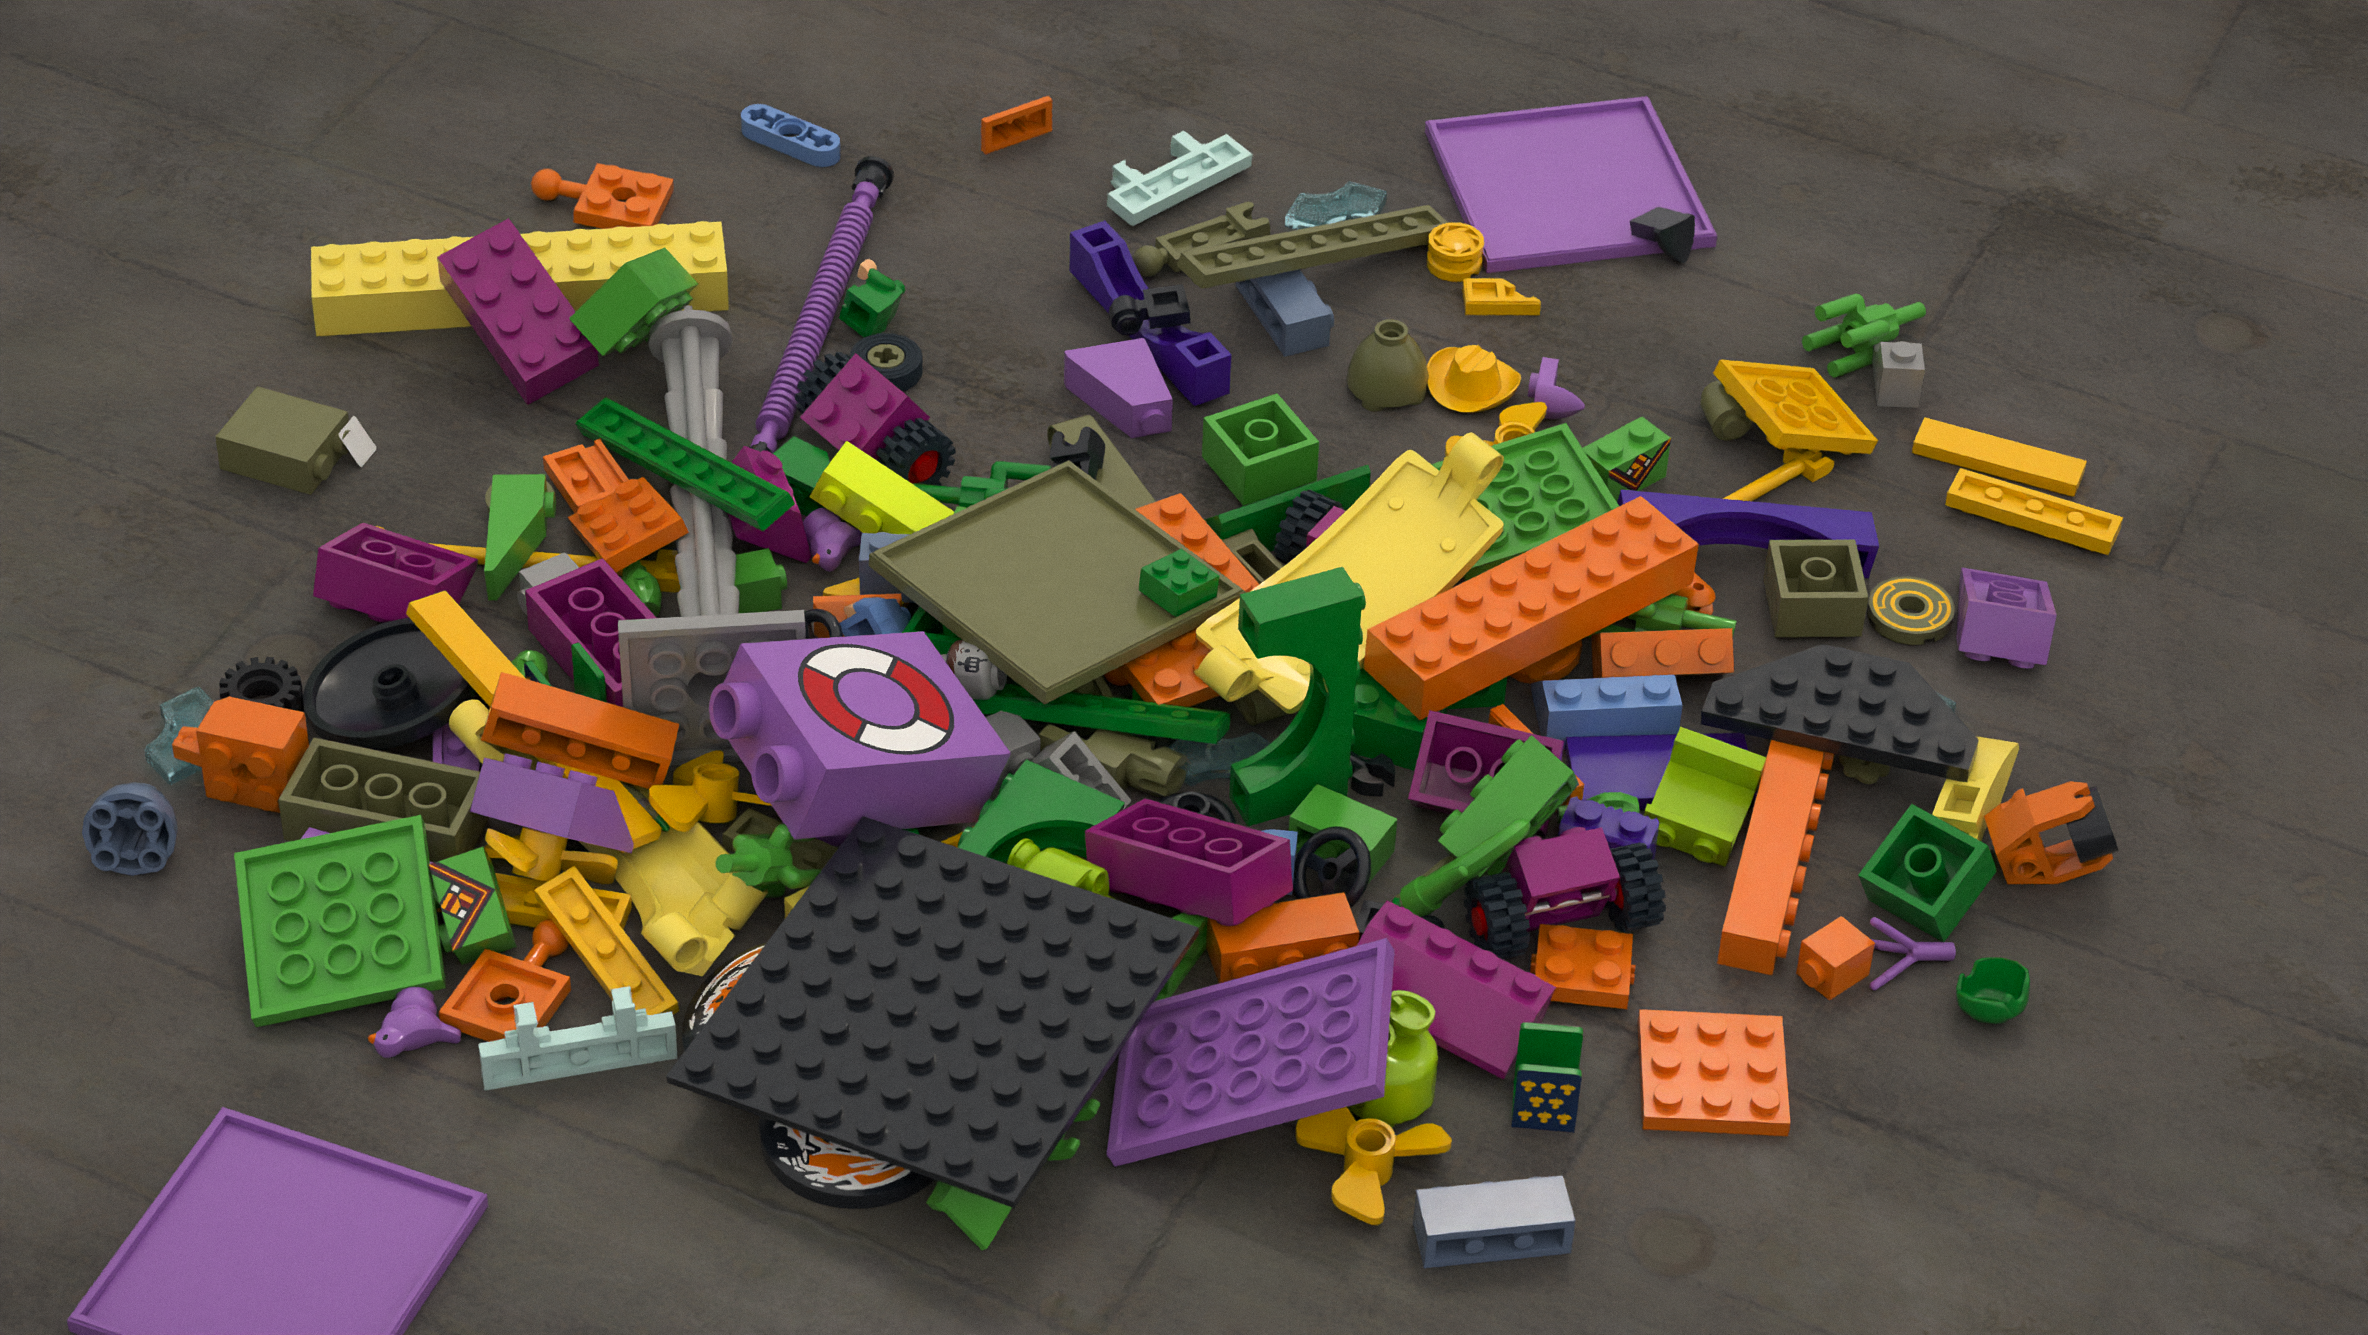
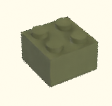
M1769 540L1763 581L1775 637H1862L1868 593L1856 540Z

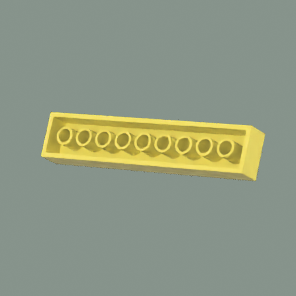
M699 221L689 224H656L654 226L641 227L618 226L609 229H575L560 232L536 231L521 234L575 311L626 262L662 248H666L698 283L689 293L693 300L687 306H692L693 310L703 311L729 310L727 266L721 222ZM455 236L447 239H411L399 242H368L350 245L328 244L311 247V287L316 337L472 327L440 282L437 257L473 237Z

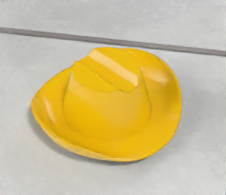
M1479 345L1441 349L1430 358L1427 364L1429 374L1427 384L1434 399L1451 410L1463 413L1481 412L1502 405L1514 395L1521 381L1520 373L1496 359L1492 351L1483 350Z

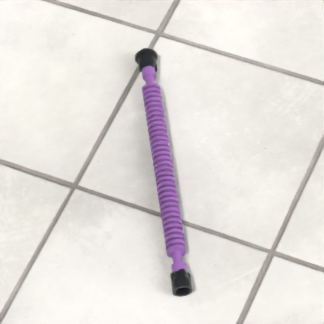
M864 157L855 168L856 178L852 185V190H855L852 196L853 202L845 205L755 422L756 429L760 434L754 436L749 448L759 452L765 450L774 453L777 449L776 440L784 438L788 433L797 410L796 404L798 402L795 400V393L802 392L797 388L799 381H806L807 377L803 375L805 371L809 369L812 372L814 368L813 363L818 358L873 221V214L870 209L874 207L877 198H882L884 191L890 187L894 179V171L891 165L879 157Z

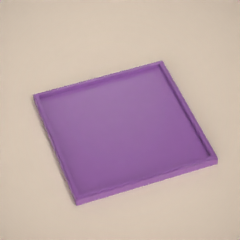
M1647 96L1426 121L1425 134L1465 224L1478 229L1484 237L1482 264L1486 273L1664 253L1657 242L1632 236L1629 222L1657 207L1689 213L1695 216V234L1692 249L1716 247L1717 234Z
M222 1107L67 1319L69 1332L78 1335H403L487 1209V1194Z

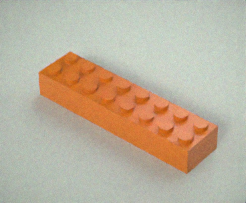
M1639 496L1367 629L1364 670L1419 720L1428 717L1429 710L1438 712L1692 584L1699 544L1647 500Z

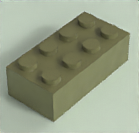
M313 738L278 799L283 838L289 841L300 840L309 827L334 833L421 815L425 823L430 862L435 863L471 851L489 819L487 816L470 812L480 771Z

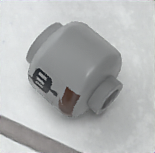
M957 640L950 646L947 654L941 655L972 699L987 700L995 695L997 690L1004 688L1007 674L991 663L988 656L975 645L963 640Z

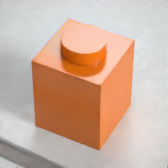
M1840 916L1801 941L1796 974L1808 986L1816 989L1830 1001L1869 976L1875 942Z

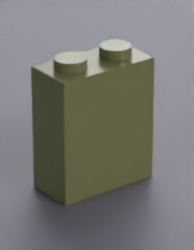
M257 386L215 436L220 469L311 495L322 480H326L330 476L332 468L342 455H346L349 452L342 440L350 430H346L343 433L342 440L339 437L340 431L349 422L348 411Z

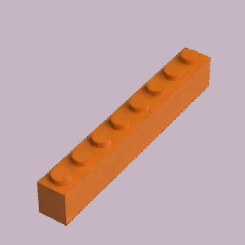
M1771 740L1722 929L1717 964L1773 976L1777 957L1786 959L1791 931L1784 930V926H1794L1799 899L1793 898L1792 893L1801 894L1803 890L1807 867L1800 866L1799 864L1800 861L1809 863L1814 835L1807 834V831H1817L1822 805L1816 804L1815 799L1824 801L1829 774L1822 773V770L1831 771L1835 754Z

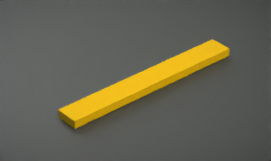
M446 590L409 602L406 615L489 706L501 672L525 678ZM536 757L539 762L565 768L563 778L568 779L570 770L598 777L597 787L614 791L634 843L633 849L659 839L662 827L619 780Z

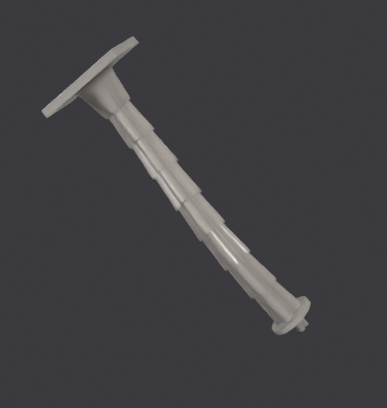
M684 306L683 311L672 312L659 318L650 327L648 335V346L652 355L664 363L668 388L664 399L669 430L727 460V443L722 439L723 392L719 390V360L730 351L732 332L729 324L719 315L703 310H693L692 306ZM674 484L670 489L673 509L681 516L689 531L688 534L675 540L678 551L675 557V566L681 589L677 593V600L681 617L618 620L623 707L679 724L670 766L682 765L715 750L724 752L723 762L742 761L728 739H722L713 729L709 714L711 694L717 685L724 683L741 643L806 639L804 610L739 613L740 593L737 587H735L736 554L732 551L733 527L727 512Z

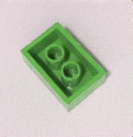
M662 248L626 262L569 319L602 356L616 350L622 354L631 346L635 348L644 340L648 342L650 327L659 318L672 312L683 310L684 306H687L693 300L689 293L698 283L666 248Z
M1532 735L1525 743L1518 739L1503 755L1501 761L1505 765L1495 777L1492 778L1487 774L1470 793L1474 800L1463 813L1456 809L1439 828L1443 835L1438 842L1451 857L1456 859L1519 818L1530 821V832L1522 840L1533 837L1579 785L1574 772ZM1513 848L1477 874L1475 878L1501 873Z

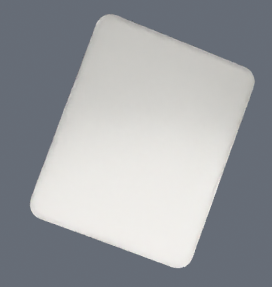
M353 416L340 431L339 437L357 464L363 467L375 452L376 446L357 418ZM346 430H350L349 433L342 440L343 433Z

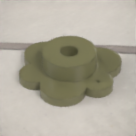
M1839 755V762L1844 766L1843 773L1848 777L1858 779L1864 784L1876 783L1879 776L1885 777L1890 772L1888 765Z

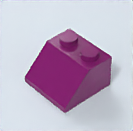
M743 446L731 463L787 491L795 505L763 532L727 513L736 537L807 563L811 558L801 513L794 498L793 490L789 486L783 471L782 462L769 451L763 450L759 452Z

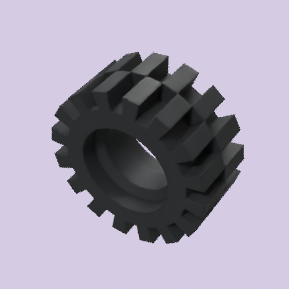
M258 657L250 658L251 665L246 666L243 661L236 663L237 671L229 668L225 672V678L220 679V700L226 697H234L304 712L301 677L294 666L288 668V662L282 659L276 665L274 657H266L265 663H259ZM261 695H271V696H272V697H270V698L261 699V700H253V699H252V698H254V697L261 696Z

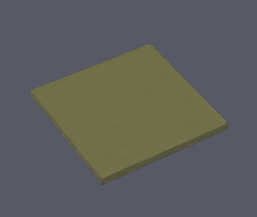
M1069 460L869 553V567L963 641L981 649L991 663L1043 704H1047L1199 627L1208 618L1238 600L1240 594L1246 593V591ZM1182 548L1220 577L1217 597L1178 617H1174L1138 590L1140 571L1142 567Z

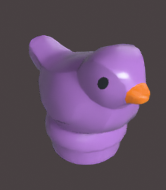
M826 508L814 510L803 522L807 541L810 544V552L813 555L812 562L818 564L826 571H834L853 547L861 545L862 532L845 522H841L839 516Z
M409 987L396 994L395 1001L391 1005V1012L384 1018L381 1029L377 1033L369 1035L368 1041L374 1045L379 1055L384 1058H391L402 1051L415 1050L437 1041L457 1044L461 1039V1031L443 1023L436 1017L437 1006L434 1002V996L429 990L421 987Z

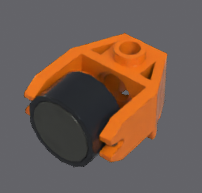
M2070 781L2028 796L2025 795L2022 788L2017 790L2009 801L2000 803L1984 816L2007 884H2059L2102 870L2113 859L2112 853L2119 851L2100 793L2096 786L2089 788L2087 783ZM2067 824L2071 839L2045 848L2039 832Z

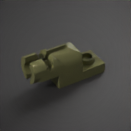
M1048 724L1039 733L1041 739L1040 752L1048 745L1070 734V732ZM1097 729L1088 740L1080 738L1123 791L1130 785L1150 795L1165 797L1177 793L1185 781L1187 771L1179 768V766H1183L1186 763L1187 756L1166 746L1155 750L1156 743L1151 739L1139 738L1127 732Z

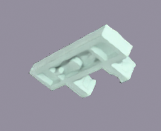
M1182 131L1172 136L1170 155L1177 156L1178 158L1145 175L1136 169H1130L1125 165V160L1113 165L1111 184L1115 187V190L1108 193L1107 206L1131 226H1134L1251 167L1252 153L1227 134L1207 144H1200L1188 133Z
M630 986L611 989L613 1015L602 1017V1023L557 1031H549L548 1026L536 1027L538 1023L533 1002L514 1005L516 1030L504 1031L505 1039L478 1043L484 1090L676 1059V1026L673 1013L666 1012L647 1015L645 1008L635 1010Z

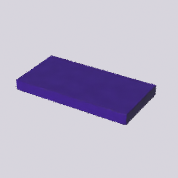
M1742 733L1703 734L1748 751L1745 735ZM1677 734L1566 737L1565 752L1568 767L1585 784L1582 800L1604 792H1622L1637 797L1639 810H1645L1647 804L1651 805L1665 773ZM1757 791L1755 793V796L1750 807H1754L1757 797Z

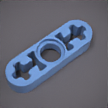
M764 104L747 106L741 112V131L750 140L816 167H829L835 165L840 160V138L834 132ZM796 134V135H798V136H795V137H785V136H783V135Z

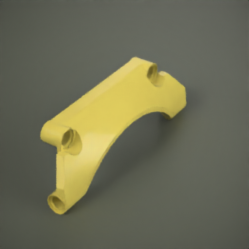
M479 700L465 701L452 712L449 718L450 730L482 764L484 757L503 762L505 753L533 760L530 769H536L538 760L535 756L481 741L489 710ZM633 785L649 800V789ZM699 822L687 832H680L672 827L667 832L661 831L658 840L632 850V853L625 852L622 854L619 850L579 841L589 852L608 854L618 860L615 879L627 894H631L632 902L640 914L643 924L641 934L677 972H685L703 977L735 937L729 928L741 930L768 894L767 889L764 892L753 886H747L742 879L733 876L732 873H721L717 870V857L721 854L729 853Z

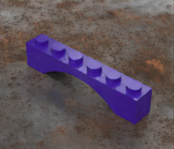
M1106 221L1070 232L1069 271L1108 313L1113 300L1119 296L1128 295L1134 299L1143 300V290L1149 288L1143 281L1126 242ZM1143 320L1140 330L1130 335L1132 339L1145 338L1158 368L1193 406L1230 394L1232 355L1211 332L1199 333L1191 331L1182 325L1150 329L1148 320Z
M1620 490L1617 501L1618 505L1621 506L1642 496L1696 541L1699 546L1740 544L1768 549L1769 540L1855 539L1864 578H1869L1879 549L1872 512Z

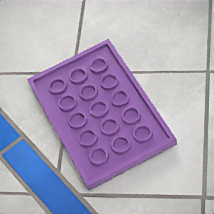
M1384 938L1154 1001L1119 1052L1106 1153L1114 1166L1124 1165L1384 1097L1395 953L1388 939Z

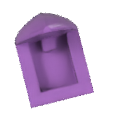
M1542 357L1539 373H1531L1528 397L1534 398V402H1543L1547 405L1544 419H1562L1582 411L1585 408V404L1576 395L1556 386L1559 359Z

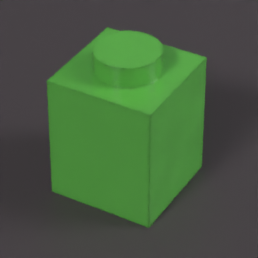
M769 548L736 555L735 587H737L740 593L739 613L768 612L782 609L781 590L787 589L786 573L782 564H775Z

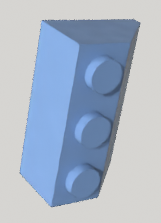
M1675 675L1565 679L1531 683V693L1541 736L1563 740V750H1565L1566 737L1677 734L1679 731L1683 705Z

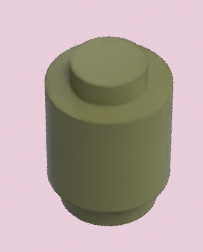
M1718 380L1707 385L1702 391L1701 409L1714 435L1718 439L1725 441L1734 440L1747 433L1753 421L1747 418L1745 410L1734 397L1725 392V387Z

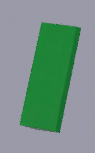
M1367 464L1204 520L1221 540L1253 529L1258 540L1271 552L1274 551V546L1278 543L1275 541L1276 534L1281 532L1282 528L1279 525L1281 520L1285 521L1287 517L1285 513L1287 508L1293 507V500L1296 496L1300 497L1302 491L1309 489L1341 503V507L1347 511L1370 487L1371 471Z

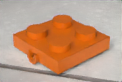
M1539 924L1537 953L1532 954L1530 973L1556 987L1551 1001L1627 1009L1630 985H1634L1635 965H1631L1633 934L1612 930L1602 931L1575 928L1566 925Z

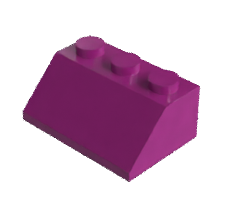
M362 522L318 548L313 596L329 601L331 606L338 609H354L366 613L370 619L379 622L409 618L406 615L409 602L445 590L459 605L477 569L478 559Z
M1429 710L1408 800L1414 807L1449 815L1456 809L1463 813L1474 800L1470 796L1474 787L1487 774L1492 778L1495 777L1505 765L1501 761L1503 755L1518 739L1525 743L1532 735L1560 760H1562L1564 741ZM1550 818L1535 835L1546 837Z

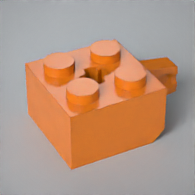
M226 697L213 702L199 727L183 726L172 743L174 758L202 767L206 797L280 813L278 799L309 746L305 712L234 697Z

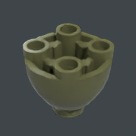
M1387 319L1380 321L1375 326V331L1362 340L1355 349L1348 366L1346 378L1348 388L1357 398L1362 400V406L1369 411L1378 412L1385 409V407L1421 404L1426 397L1429 374L1425 355L1418 343L1408 333V327L1401 321Z

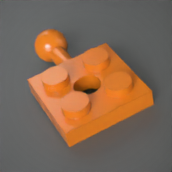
M597 163L586 185L562 180L556 171L542 169L533 176L531 188L536 197L545 201L553 200L559 195L579 199L574 208L573 223L602 229L618 226L641 227L658 224L673 193L674 179L661 177L653 173H642L619 168L614 165Z
M551 919L540 922L533 930V947L523 961L485 949L439 1010V1020L460 1029L462 1033L488 1042L505 1039L504 1031L516 1030L514 1005L533 1002L538 1023L536 1027H545L570 993L571 981L569 976L542 968V966L549 957L562 954L567 949L569 942ZM507 997L516 999L513 1003L506 1005L495 1003V1001H501Z

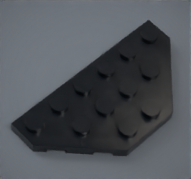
M1824 644L1713 682L1701 711V725L1961 782H1968L1978 750V738L1910 663Z

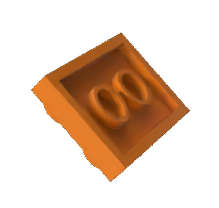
M644 477L621 483L614 493L601 500H591L584 503L578 508L577 513L568 517L574 532L598 559L603 558L615 572L689 533L681 516Z

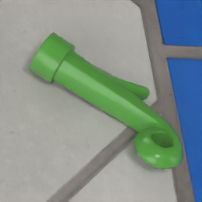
M1519 818L1511 822L1504 829L1428 876H1419L1405 885L1400 891V898L1404 908L1419 917L1429 915L1440 908L1444 899L1519 843L1530 832V821Z

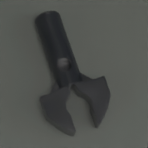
M1351 751L1350 761L1354 773L1351 779V789L1360 795L1378 797L1383 796L1384 782L1394 787L1396 773L1392 759L1382 753L1373 759H1364Z

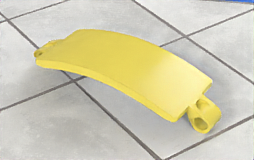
M1472 432L1464 435L1454 445L1449 457L1446 456L1440 470L1436 469L1415 451L1407 450L1314 542L1251 591L1343 566L1354 583L1360 584L1366 600V607L1364 610H1361L1360 623L1363 632V642L1359 645L1358 662L1361 670L1364 667L1367 629L1453 588L1503 532V521L1479 503L1477 499L1501 470L1504 456ZM1240 598L1208 618L1196 629V638L1211 651L1201 662L1198 671L1195 670L1194 673L1227 702L1236 701L1258 689L1284 712L1293 714L1300 710L1309 687V663L1289 656H1270L1257 659L1238 630Z

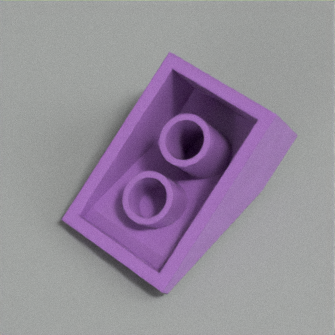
M1961 567L1956 635L1958 650L1965 652L1966 657L1979 661H1989L1991 656L2008 659L2009 664L2021 668H2034L2035 664L2046 665L2057 616L2047 582Z

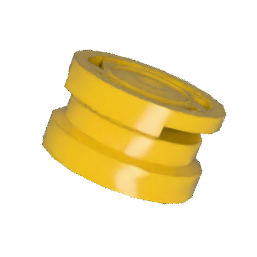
M1454 222L1441 224L1432 229L1428 238L1429 251L1427 252V268L1431 274L1449 282H1463V279L1471 278L1473 273L1476 275L1482 270L1484 237L1478 229L1471 225Z

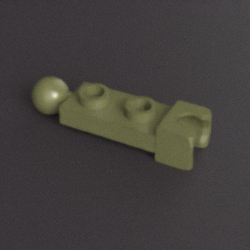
M1244 202L1227 208L1226 215L1157 237L1155 239V247L1152 245L1140 247L1135 251L1132 259L1140 275L1144 277L1156 275L1161 271L1163 264L1166 263L1174 272L1181 271L1177 266L1181 252L1270 235V222L1267 218L1252 220L1254 204L1252 202Z

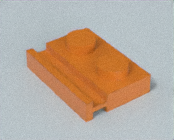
M601 439L594 440V445L587 448L581 444L543 456L545 472L574 514L577 513L578 508L584 503L603 499L614 493L621 483L629 480Z

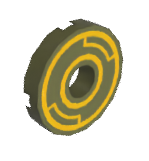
M1912 576L1892 577L1878 583L1870 592L1867 617L1869 621L1872 620L1875 623V630L1882 636L1896 643L1923 645L1926 639L1935 637V641L1944 638L1951 630L1955 605L1951 595L1941 586L1927 579ZM1903 609H1912L1919 613H1908L1903 611Z

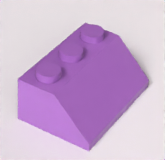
M505 753L503 762L484 757L470 812L564 838L632 853L634 843L615 792L597 787L598 777L570 770L568 779L563 778L565 768L538 761L536 769L532 770L530 768L533 760Z

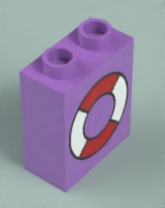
M924 631L741 643L724 683L714 688L709 703L710 720L716 734L722 739H728L750 772L758 797L766 803H771L795 840L849 834L862 816L900 829L978 822L980 812L986 801L990 798L1011 755L1008 748Z

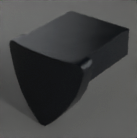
M1657 207L1629 221L1632 236L1657 242L1658 246L1669 258L1676 262L1686 263L1694 241L1695 216L1693 214Z

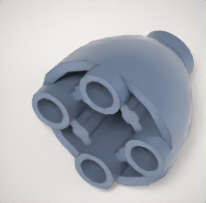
M133 782L116 785L97 797L84 817L82 835L86 848L91 854L92 863L97 868L103 871H113L133 876L158 872L163 869L174 851L178 825L174 809L162 792L152 785Z

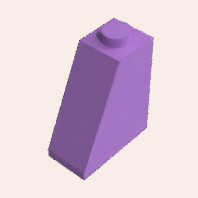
M1145 338L1064 351L1065 387L1129 437L1135 438L1172 431L1173 399Z

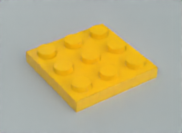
M1719 360L1713 372L1725 387V392L1735 398L1745 410L1747 418L1760 427L1766 434L1767 441L1776 448L1782 450L1799 448L1812 452H1820L1821 450L1837 451L1846 455L1852 453L1871 454L1878 442L1875 436L1814 368Z

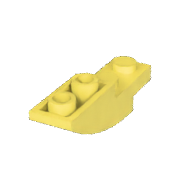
M1977 737L1979 740L1978 750L1968 782L1946 779L1932 815L1982 842L1987 827L1984 816L2001 803L2019 751L2018 743Z

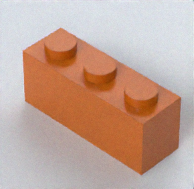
M1732 628L1598 633L1591 636L1593 678L1675 675L1676 677L1734 673Z
M1343 892L1274 903L1272 906L1263 908L1245 918L1241 924L1234 926L1220 925L1216 920L1208 918L1206 948L1218 983H1223L1355 947L1359 942V930L1346 895Z

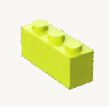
M848 441L844 443L823 471L809 496L827 510L859 529L862 533L912 534L954 514L953 510Z

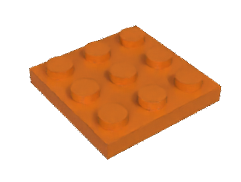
M1639 1009L1637 1023L1642 1129L1768 1136L1789 1135L1791 1123L1782 1016Z

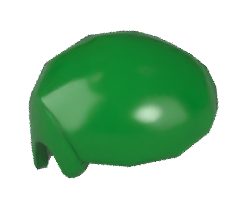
M2002 957L1978 959L1974 962L1971 973L1967 977H1965L1964 973L1959 975L1956 986L1957 1004L1964 1013L1978 1022L2003 1024L2020 1015L2028 1004L2030 992L2029 970L2017 961Z

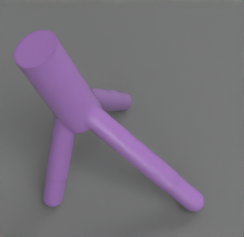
M1873 917L1870 920V924L1896 941L1889 942L1871 939L1875 942L1874 949L1906 954V957L1870 983L1871 990L1879 989L1916 961H1953L1955 958L1956 949L1953 942H1915L1877 917Z

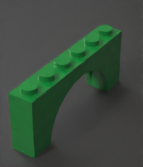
M1343 566L1240 594L1238 630L1256 658L1289 656L1304 660L1310 665V681L1307 694L1299 712L1290 725L1277 739L1260 752L1240 762L1231 764L1229 798L1248 827L1291 815L1317 784L1347 797L1348 780L1353 775L1350 761L1351 746L1355 744L1353 715L1358 709L1355 688L1356 679L1360 677L1358 649L1359 645L1363 642V632L1360 626L1361 610L1365 609L1366 600L1360 584L1354 583Z
M1026 759L1015 774L1008 773L996 799L994 801L991 799L986 801L980 812L978 822L974 827L967 826L957 848L1007 864L1014 846L1020 840L1028 838L1039 847L1040 852L1047 848H1056L1087 858L1085 831L1121 812L1124 809L1125 802Z

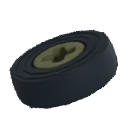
M879 333L867 336L858 341L850 351V357H853L855 353L902 392L915 386L923 373L922 351L914 341L905 336L894 333Z

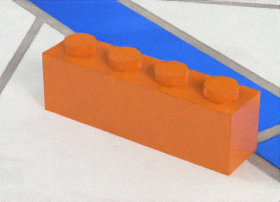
M501 672L490 704L481 741L650 789L653 785H663L672 760L679 724Z

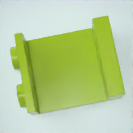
M1680 727L1674 740L1670 761L1651 805L1647 804L1644 811V816L1648 815L1650 819L1657 818L1660 822L1657 845L1672 847L1689 853L1700 861L1713 862L1726 867L1759 786L1767 757Z

